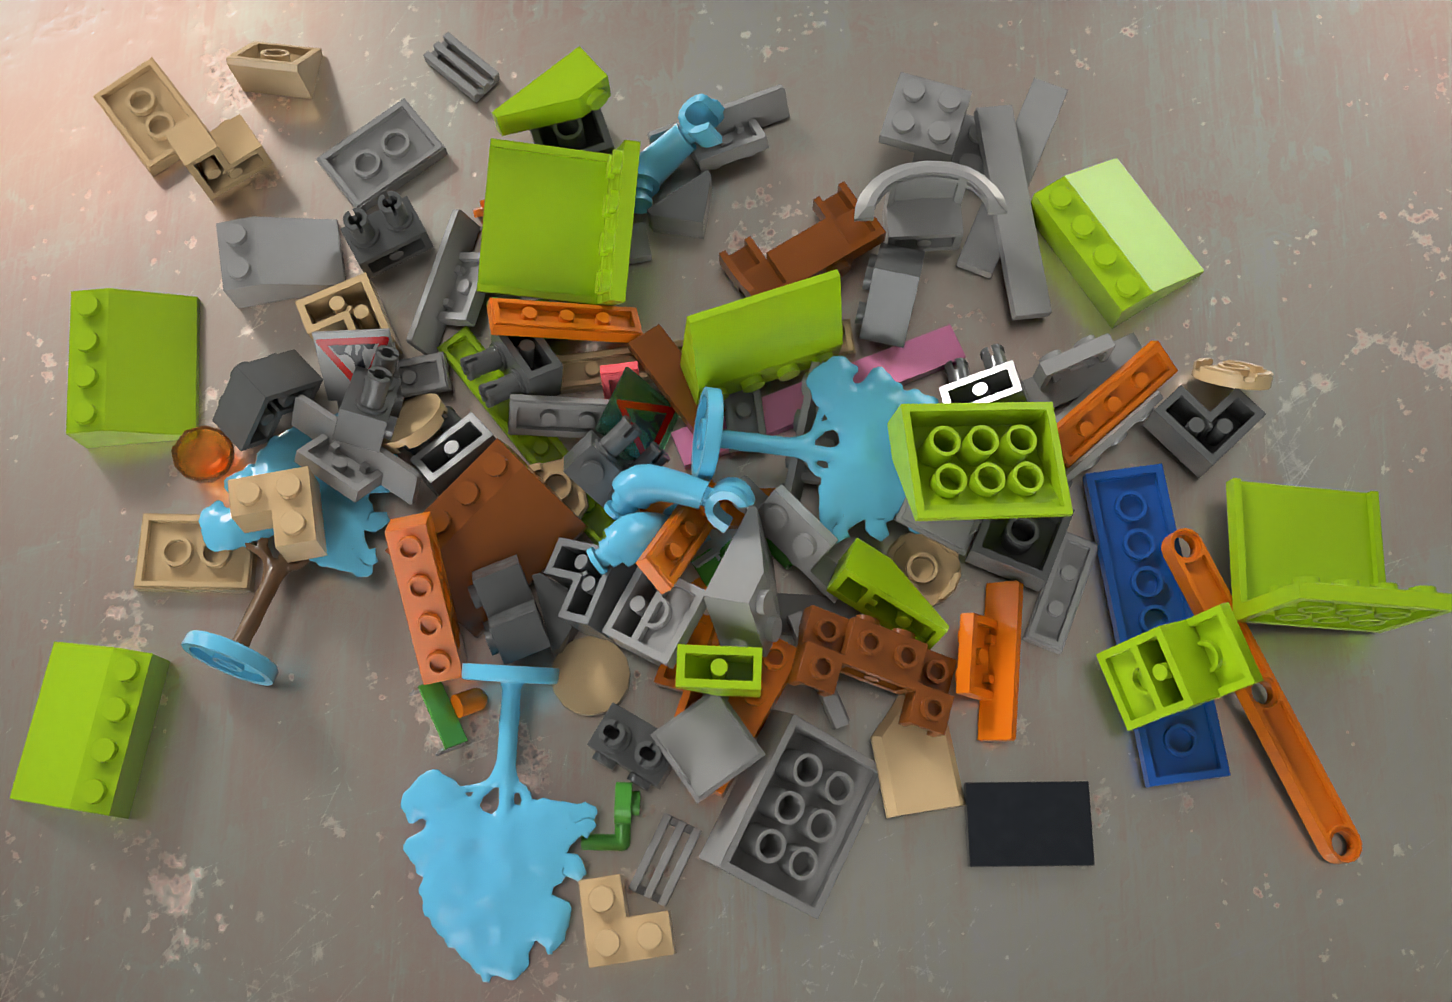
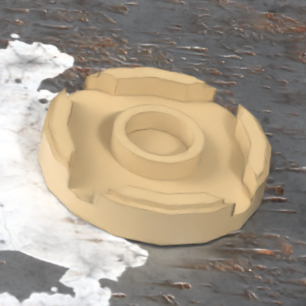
M1199 358L1193 364L1191 375L1207 383L1236 389L1260 391L1269 390L1272 386L1274 374L1272 371H1267L1259 365L1229 359L1227 361L1223 360L1218 365H1212L1214 360L1212 358Z
M431 393L418 395L403 402L392 439L384 438L381 446L392 454L400 453L399 447L406 445L408 449L421 445L441 428L444 422L442 415L447 414V407L437 394Z
M914 533L901 535L890 545L886 556L893 560L932 607L944 603L955 592L961 578V567L957 552L922 534Z
M593 636L575 639L567 644L564 651L559 653L553 661L552 668H559V681L555 685L552 684L553 691L562 705L577 715L595 716L606 714L612 702L620 705L629 691L631 673L628 660L620 648L608 640Z

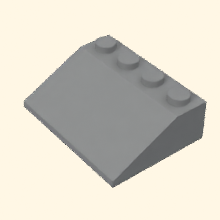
M772 709L756 740L766 755L740 773L699 858L818 919L880 788L876 764L872 759L795 714Z

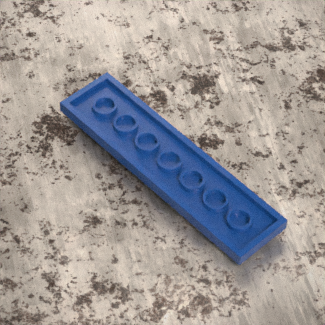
M1162 463L1086 473L1082 480L1095 542L1098 544L1097 553L1116 645L1160 625L1185 620L1194 616L1161 551V544L1164 538L1177 530ZM1176 538L1174 547L1176 552L1182 556L1179 538ZM1214 700L1134 729L1146 788L1231 776Z

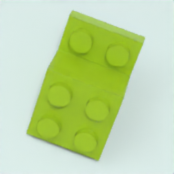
M1229 602L1219 604L1188 619L1160 625L1096 654L1128 731L1264 681Z

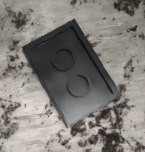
M1089 781L964 783L968 867L1095 865Z

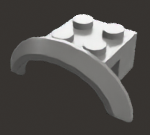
M925 160L901 164L882 172L871 180L861 192L855 205L854 221H873L876 205L885 195L882 212L883 228L886 231L885 243L921 251L959 250L964 234L961 203L966 187L971 189L983 201L988 215L1007 214L1008 211L1005 199L997 186L985 175L971 167L957 163Z

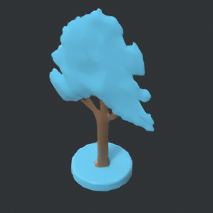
M294 426L285 430L281 435L273 436L270 438L267 446L260 449L257 453L255 464H248L242 471L225 478V490L229 493L228 480L301 467L294 462L296 450L313 439ZM315 476L320 484L327 556L287 563L281 554H279L278 558L272 556L268 547V541L274 535L273 528L244 533L231 518L230 508H226L222 501L216 500L211 506L204 508L198 522L207 548L213 552H219L222 550H236L243 546L262 559L264 565L263 575L232 640L210 632L192 630L186 634L181 644L183 650L206 665L228 675L259 685H273L279 673L277 665L267 657L249 648L281 582L288 573L300 570L310 561L316 562L318 566L352 572L356 577H368L373 574V565L378 562L376 548H368L364 530L374 533L382 529L390 519L387 512H374L373 504L368 498L370 493H389L390 491L380 485L355 503ZM256 541L257 546H255L251 542Z

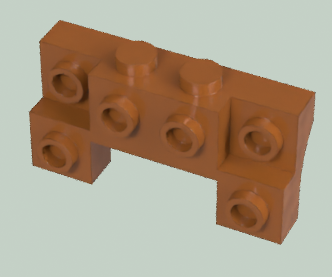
M845 181L838 184L836 194L824 201L820 196L813 199L812 210L820 222L766 252V258L752 237L749 236L744 239V247L728 255L726 250L719 253V264L738 292L742 291L747 298L838 269L842 278L851 270L854 259L885 241L886 231L876 217H874L873 221H854L855 205L858 199Z
M811 605L803 610L799 624L796 654L788 684L793 686L804 684L817 689L818 695L827 697L835 693L839 675L842 673L898 695L906 693L898 724L905 727L914 725L928 730L927 735L931 737L945 735L954 696L948 693L957 660L927 649L928 644L916 640V635L908 630L900 628L890 630L880 626V621L872 616L858 614L848 619L815 605Z

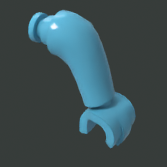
M697 94L689 98L679 111L678 120L680 124H675L640 152L634 213H647V209L652 207L653 196L658 193L663 182L696 149L695 142L704 148L714 147L722 143V136L715 127L724 119L723 111L725 108L718 100L711 99L705 94Z
M637 464L620 472L612 481L614 493L611 497L612 500L607 501L604 505V510L616 521L619 517L635 513L638 509H647L652 503L658 501L679 504L699 509L702 505L704 506L708 521L722 533H725L733 517L720 507L719 501L729 500L737 505L738 508H746L749 505H753L756 499L751 487L737 477L721 479L712 488L709 487V481L678 470L654 464Z
M678 504L671 505L663 513L635 512L621 516L604 529L606 538L598 542L599 548L590 547L586 550L596 570L601 575H604L608 572L607 566L610 564L613 567L618 566L622 562L627 567L635 564ZM708 535L703 543L710 541L711 537Z

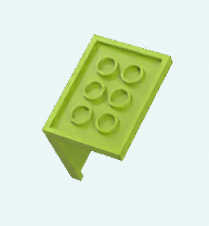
M491 138L476 292L615 306L625 302L641 142L624 140L617 149L613 150L612 154Z
M1232 478L1226 482L1232 605L1237 622L1382 633L1452 612V593H1439L1435 586L1429 585L1410 587L1409 590L1398 589L1397 583L1386 582L1378 491L1364 493L1241 481V478Z

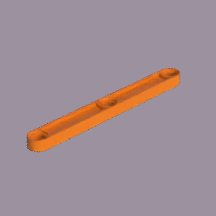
M1188 528L1178 529L1166 536L1161 544L1163 557L1194 616L1229 602L1233 611L1232 595L1201 537L1195 531ZM1176 538H1181L1188 543L1190 547L1188 558L1182 557L1176 552L1174 547ZM1238 622L1264 680L1258 683L1266 689L1267 699L1264 704L1257 702L1252 695L1253 685L1235 691V694L1323 859L1333 864L1356 861L1362 852L1360 835L1247 623ZM1336 833L1342 835L1347 843V850L1343 856L1337 854L1332 846V838Z

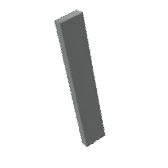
M1034 78L1015 122L1028 187L1068 92L1067 89ZM982 201L956 266L991 279L1000 253L993 216L988 215L987 208Z
M1012 105L976 108L973 114L984 173L997 186L1004 197L1008 211L1007 214H995L992 216L1012 320L1048 317L1052 313L1013 107Z

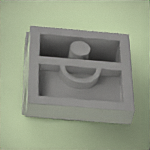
M900 72L880 133L879 143L914 152L912 163L925 160L953 162L971 167L985 175L974 116L966 114L972 91Z
M637 567L601 632L615 641L612 643L658 666L663 664L673 669L677 663V644H687L707 608L703 598L705 590L679 578L671 590L661 595L642 570Z

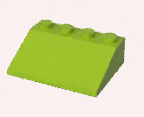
M1117 158L1065 175L1036 192L1032 197L1031 206L1037 230L1112 329L1204 272L1201 265Z
M838 269L687 316L680 367L695 404H699L704 387L721 389L725 400L729 397V394L742 390L744 393L754 392L762 388L766 382L778 378L779 381L793 379L801 371L809 369L812 361L822 364L832 356H838L843 345L841 276Z
M114 288L71 291L66 435L85 448L198 439L200 299L198 297Z
M1053 402L900 404L887 423L892 460L915 521L1069 517L1073 514Z
M54 642L9 799L129 819L170 661L153 653L117 647Z

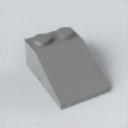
M252 216L216 223L223 291L238 309L309 296L346 281L339 223L335 219Z
M749 506L706 588L703 598L721 646L761 647L762 657H767L773 642H777L780 638L782 621L779 613L772 555L757 507Z

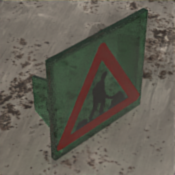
M625 367L595 430L605 436L624 415H627L632 419L631 424L635 422L639 426L642 434L623 450L619 456L625 460H635L653 441L660 446L659 450L665 448L679 415L666 398L629 367Z

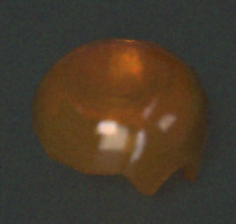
M207 425L185 430L171 449L174 467L186 479L199 484L213 483L220 480L229 472L235 460V450L232 441L220 429Z

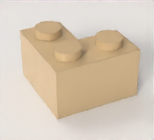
M194 114L187 119L177 122L171 129L163 133L184 166L211 201L273 163L241 114L221 122L217 128L210 132L206 130L200 119Z
M366 272L295 301L307 334L312 340V332L390 328L392 342H395L399 355L403 354L378 292Z
M308 466L228 480L231 518L244 533L273 528L275 548L287 563L327 556L320 484Z
M616 874L578 881L589 968L677 953L671 911L630 916L624 875Z

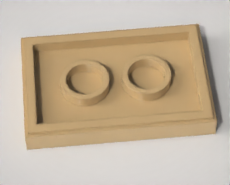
M153 57L93 95V98L153 177L180 160L163 133L171 129L177 122L187 119L196 113Z
M143 513L133 589L147 592L254 593L258 556L243 546L236 550H222L219 552H213L207 548L198 522L200 514ZM256 541L251 542L252 544L257 546Z

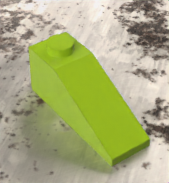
M578 46L492 111L497 131L502 136L582 118L592 110L600 109L611 96L608 75Z
M857 538L838 560L826 589L828 593L862 614L878 619L880 621L879 624L890 630L900 628L916 635L915 639L928 644L927 649L929 650L948 632L949 625L888 556Z

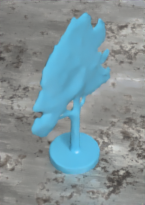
M832 356L829 360L814 368L806 380V385L811 391L812 399L819 407L811 430L804 435L796 437H781L724 430V398L722 391L719 388L704 387L700 396L694 425L691 473L692 476L710 482L716 470L720 448L801 459L807 463L809 470L814 475L821 477V485L818 487L819 519L838 539L837 543L845 538H849L848 530L865 520L866 532L882 542L889 536L886 522L894 519L906 497L892 460L887 423L900 404L939 403V401L934 396L924 395L918 389L904 390L901 383L894 381L892 376L883 367L879 366L873 368L861 383H854L853 377L858 372V366L851 363L844 356ZM825 415L827 417V420L822 421L823 416ZM834 430L838 433L840 443L837 446L830 448L815 445V440L823 435L824 432ZM826 461L828 468H822L817 465V462ZM908 527L909 531H911L912 533L920 534Z
M462 663V679L501 683L502 696L496 763L491 775L485 781L466 786H459L454 779L443 775L438 769L428 770L420 775L411 787L403 793L401 809L406 814L408 823L414 824L419 819H424L426 826L421 832L406 839L405 844H403V850L415 864L416 873L423 877L418 889L419 895L423 899L424 915L430 918L431 925L436 929L438 935L444 938L448 948H455L461 958L470 963L474 971L480 974L483 982H489L493 976L515 980L528 968L530 963L528 953L531 951L535 941L546 948L547 954L552 955L553 951L565 940L572 908L570 902L552 895L553 887L561 884L566 876L579 881L587 874L579 855L567 852L581 835L588 839L590 833L597 826L594 819L598 811L595 806L587 802L575 804L566 801L549 800L548 798L532 799L531 792L526 785L519 781L517 775L516 761L522 686L524 683L555 685L559 681V668ZM496 787L499 788V806L491 814L483 811L480 803L483 797ZM473 792L470 797L466 795V793ZM515 793L520 794V805L514 802Z

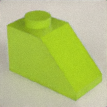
M677 644L676 688L716 696L760 698L762 674L761 647Z

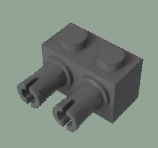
M395 191L387 192L388 199L385 198L384 194L380 195L377 201L379 210L369 215L361 208H354V216L349 211L343 216L345 227L340 230L362 271L366 272L370 279L434 247L407 196L401 198Z
M491 335L489 348L460 359L462 370L467 375L469 381L496 370L504 373V377L479 385L481 399L488 408L510 399V394L558 396L561 394L563 364L544 338Z
M1000 344L991 345L993 356L990 355L988 347L981 350L980 357L985 367V370L971 375L968 361L964 358L955 359L957 369H954L952 361L947 362L944 366L949 384L939 387L943 403L1030 401L1014 361L1007 362L1004 347Z
M380 345L376 349L372 366L369 369L356 366L339 409L332 440L379 453L383 439H392L405 396L398 394L402 379L394 377L399 357L398 350L391 346Z
M446 406L448 409L446 415L448 417H443L444 422L440 428L443 432L441 436L433 442L428 439L415 448L408 449L406 445L403 446L413 455L410 461L415 469L421 472L422 480L437 497L496 440L493 433L472 412L461 419L451 406Z
M624 415L602 439L590 430L564 456L563 472L603 508L607 501L612 500L611 497L614 493L612 481L620 472L637 464L663 466L670 461L666 451L663 448L659 450L660 446L654 441L631 464H628L619 456L623 450L642 434L639 426L635 422L631 424L632 419L627 415Z
M612 702L587 744L592 750L596 751L592 758L611 770L614 769L616 764L630 772L627 779L646 791L649 790L651 785L660 790L672 770V766L650 736L658 728Z

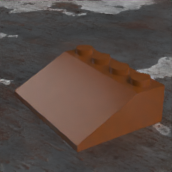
M498 438L424 511H431L457 620L476 638L485 631L483 622L487 621L488 617L483 606L476 609L468 590V586L474 584L472 580L473 571L517 554L530 586L534 582L532 575L542 574L545 571L559 537L576 540L588 528L510 446Z

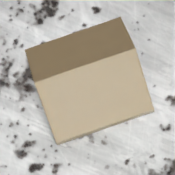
M253 41L227 56L226 61L227 66L244 92L312 99L322 59V48Z

